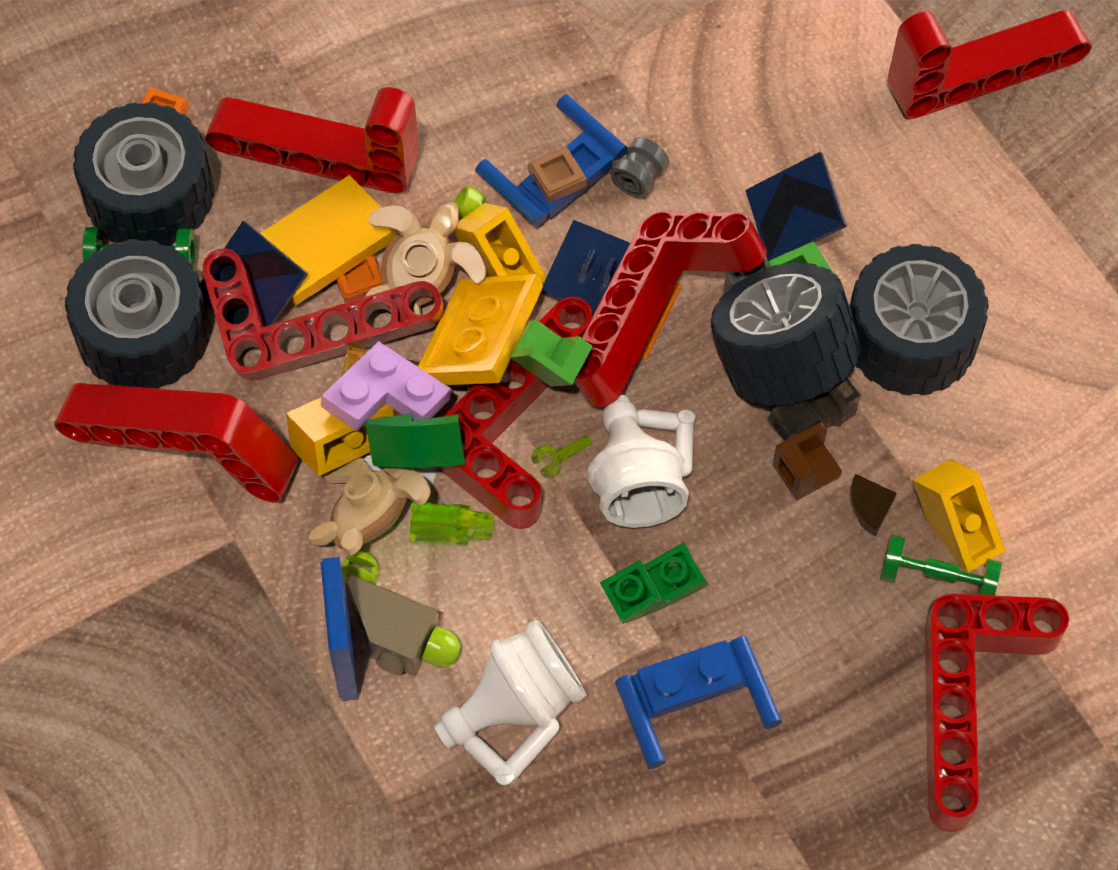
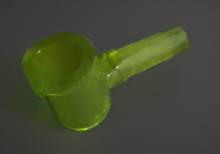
M585 435L557 450L551 446L542 445L533 451L531 459L533 464L540 463L545 458L553 459L550 465L540 470L543 477L553 478L559 474L561 462L592 445V440L588 435Z

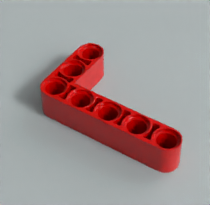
M1070 10L1058 11L955 47L950 45L934 14L929 11H923L910 16L900 25L887 82L905 116L915 119L1076 64L1090 53L1092 45Z
M392 87L378 90L365 128L237 98H222L218 103L205 137L208 145L224 154L341 181L350 175L362 187L394 194L406 191L419 154L415 102L406 92Z
M659 211L649 215L642 221L582 337L583 340L593 347L574 383L591 406L596 408L608 406L615 402L622 394L683 270L746 272L756 268L763 262L767 253L766 246L750 218L745 213Z
M216 249L207 255L202 266L203 276L227 359L238 375L250 381L260 380L375 345L378 341L383 343L430 329L439 323L444 313V305L438 289L429 282L418 281L264 327L249 273L239 255L230 249ZM224 264L236 266L235 276L227 282L215 280L216 271L220 266ZM420 296H428L435 301L434 308L425 315L415 314L411 311L412 302ZM243 305L249 308L248 317L244 322L240 324L227 322L228 313L233 307ZM377 309H385L392 314L390 322L382 328H375L368 324L369 315ZM340 321L348 325V331L344 338L332 341L325 337L326 329L330 324ZM298 334L304 337L305 343L299 352L295 354L283 352L282 345L288 336ZM255 347L261 350V357L257 364L252 367L240 365L239 358L245 349Z
M569 297L559 301L539 322L561 338L577 336L582 338L592 319L593 313L586 301L576 297ZM574 322L580 324L581 326L573 329L567 328L563 325L566 323ZM510 359L500 383L475 384L443 416L458 415L465 464L438 467V469L504 523L512 528L525 529L534 525L540 517V484L535 477L492 443L549 385ZM511 381L522 384L519 388L514 389L503 385ZM481 411L492 414L487 419L473 417L474 414ZM482 469H491L496 472L495 475L488 478L476 475ZM524 496L529 498L531 502L527 505L518 506L512 504L510 500L514 497Z
M74 383L54 422V427L58 432L77 442L209 454L248 493L258 499L271 503H278L282 500L298 463L296 454L244 401L223 393Z
M952 593L942 595L932 605L925 625L928 813L933 824L942 831L956 832L965 828L972 818L979 801L975 652L1043 655L1054 651L1069 625L1068 611L1063 604L1055 599ZM939 617H952L958 622L960 627H946L940 622ZM990 618L999 619L1005 624L1007 629L995 630L989 626L986 620ZM1041 620L1051 625L1054 632H1042L1035 626L1034 621ZM942 660L953 661L960 667L961 671L958 673L947 672L941 667L939 662ZM953 705L959 709L962 717L956 719L949 718L941 711L940 706ZM944 750L955 751L960 754L963 763L959 765L950 764L944 760L941 752ZM945 796L958 798L963 803L965 810L961 812L950 811L943 804L942 798Z

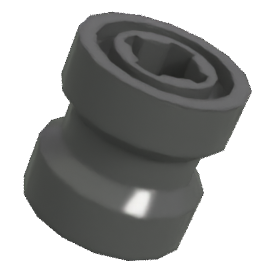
M638 137L627 148V157L618 160L612 168L610 176L614 184L627 195L634 198H644L654 184L653 178L660 176L668 166L669 158L658 144L649 139Z

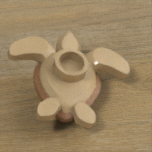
M454 202L439 206L430 216L428 226H421L415 214L404 206H385L376 209L370 214L368 223L371 226L394 229L399 235L389 243L384 252L381 264L382 285L370 289L366 296L418 281L433 284L441 294L451 281L455 265L462 267L474 283L481 284L484 281L487 269L477 247L464 241L451 243L448 239L449 235L455 230L459 220L458 209ZM428 296L416 298L412 302L411 311L422 315L420 306L433 299Z
M357 458L323 474V478L329 484L346 483L344 494L334 504L330 521L315 527L310 532L308 539L312 545L318 546L327 545L334 541L347 554L354 555L361 549L363 544L374 540L393 526L402 512L407 498L412 500L417 506L425 504L431 494L430 486L427 480L417 472V468L386 467L384 470L373 472L371 467L362 458Z

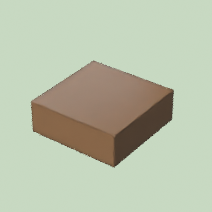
M567 146L528 163V172L548 204L587 187V178Z

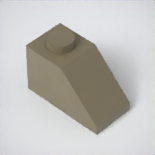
M352 575L348 581L350 599L372 658L376 660V664L389 673L401 675L402 672L416 676L423 662L422 657L434 628L439 626L438 611Z

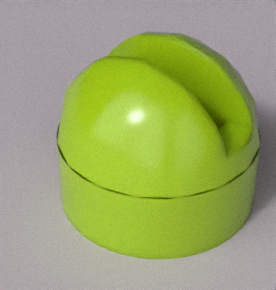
M465 185L460 190L454 201L458 209L459 220L483 203H488L486 197L479 190L469 185Z
M358 551L354 555H348L342 563L344 583L347 587L352 575L374 585L378 582V563L366 551ZM356 563L363 566L371 567V571L369 572L364 568L353 566V564Z
M436 626L428 640L422 661L439 667L452 665L460 656L461 647L458 638L451 631Z

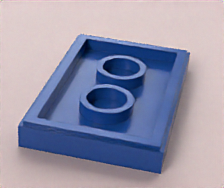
M340 557L323 558V562H320L328 648L339 699L342 698V701L358 700L350 609Z

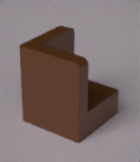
M823 422L776 445L772 465L796 501L841 477V468L824 444L827 428Z

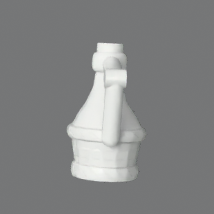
M620 395L615 402L603 407L602 419L605 429L609 432V440L607 445L589 464L586 480L590 484L591 489L600 496L599 508L608 521L623 527H650L679 515L687 506L689 491L682 481V477L689 475L692 471L694 423L696 417L690 410H682L679 413L647 409L637 411L628 397ZM640 427L675 431V447L665 441L649 436Z
M538 620L529 622L525 627L526 631L491 642L489 645L491 652L485 664L482 679L473 695L461 708L455 706L442 715L441 721L434 725L438 736L448 749L453 748L457 744L459 746L464 745L467 753L501 785L509 786L517 781L519 775L559 731V722L556 718L571 702L574 704L582 702L587 696L569 662ZM512 724L536 727L507 761H504L480 737L476 736L477 731L491 726Z

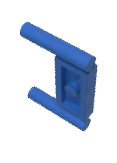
M568 94L559 99L556 107L584 131V133L582 132L566 146L587 178V187L548 204L531 175L516 186L487 159L482 160L475 168V172L535 227L542 224L547 216L552 218L612 169L613 161L620 160L626 154L628 148Z
M747 636L737 637L730 643L724 640L638 669L635 675H625L615 681L648 769H654L666 763L650 722L651 718L654 719L747 686L764 728L771 729L782 723L778 709Z

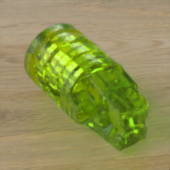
M412 501L409 543L423 542L429 544L431 542L466 546L467 540H490L492 537L493 514L470 511L469 505H445V503L432 504L425 502L422 506H417Z

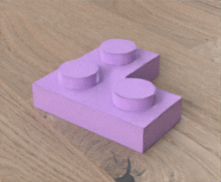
M378 341L322 395L321 407L358 431L366 423V420H369L385 403L402 415L412 414L413 421L431 419L450 400L451 388Z

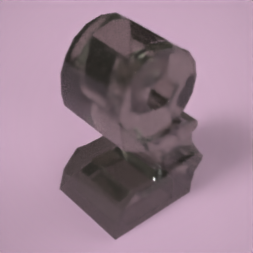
M846 377L841 383L836 384L833 389L825 394L822 393L816 396L814 399L797 402L792 405H778L772 410L767 419L784 441L820 422H823L826 428L830 426L838 427L856 415L861 394Z

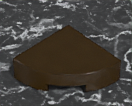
M854 475L849 497L854 513L859 519L858 522L867 532L877 536L895 501L897 493L860 475Z

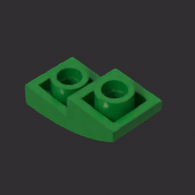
M412 414L366 420V430L373 466L434 468L465 464L458 415L413 421Z
M684 542L644 565L641 560H638L600 582L622 624L661 610L708 586L706 579Z

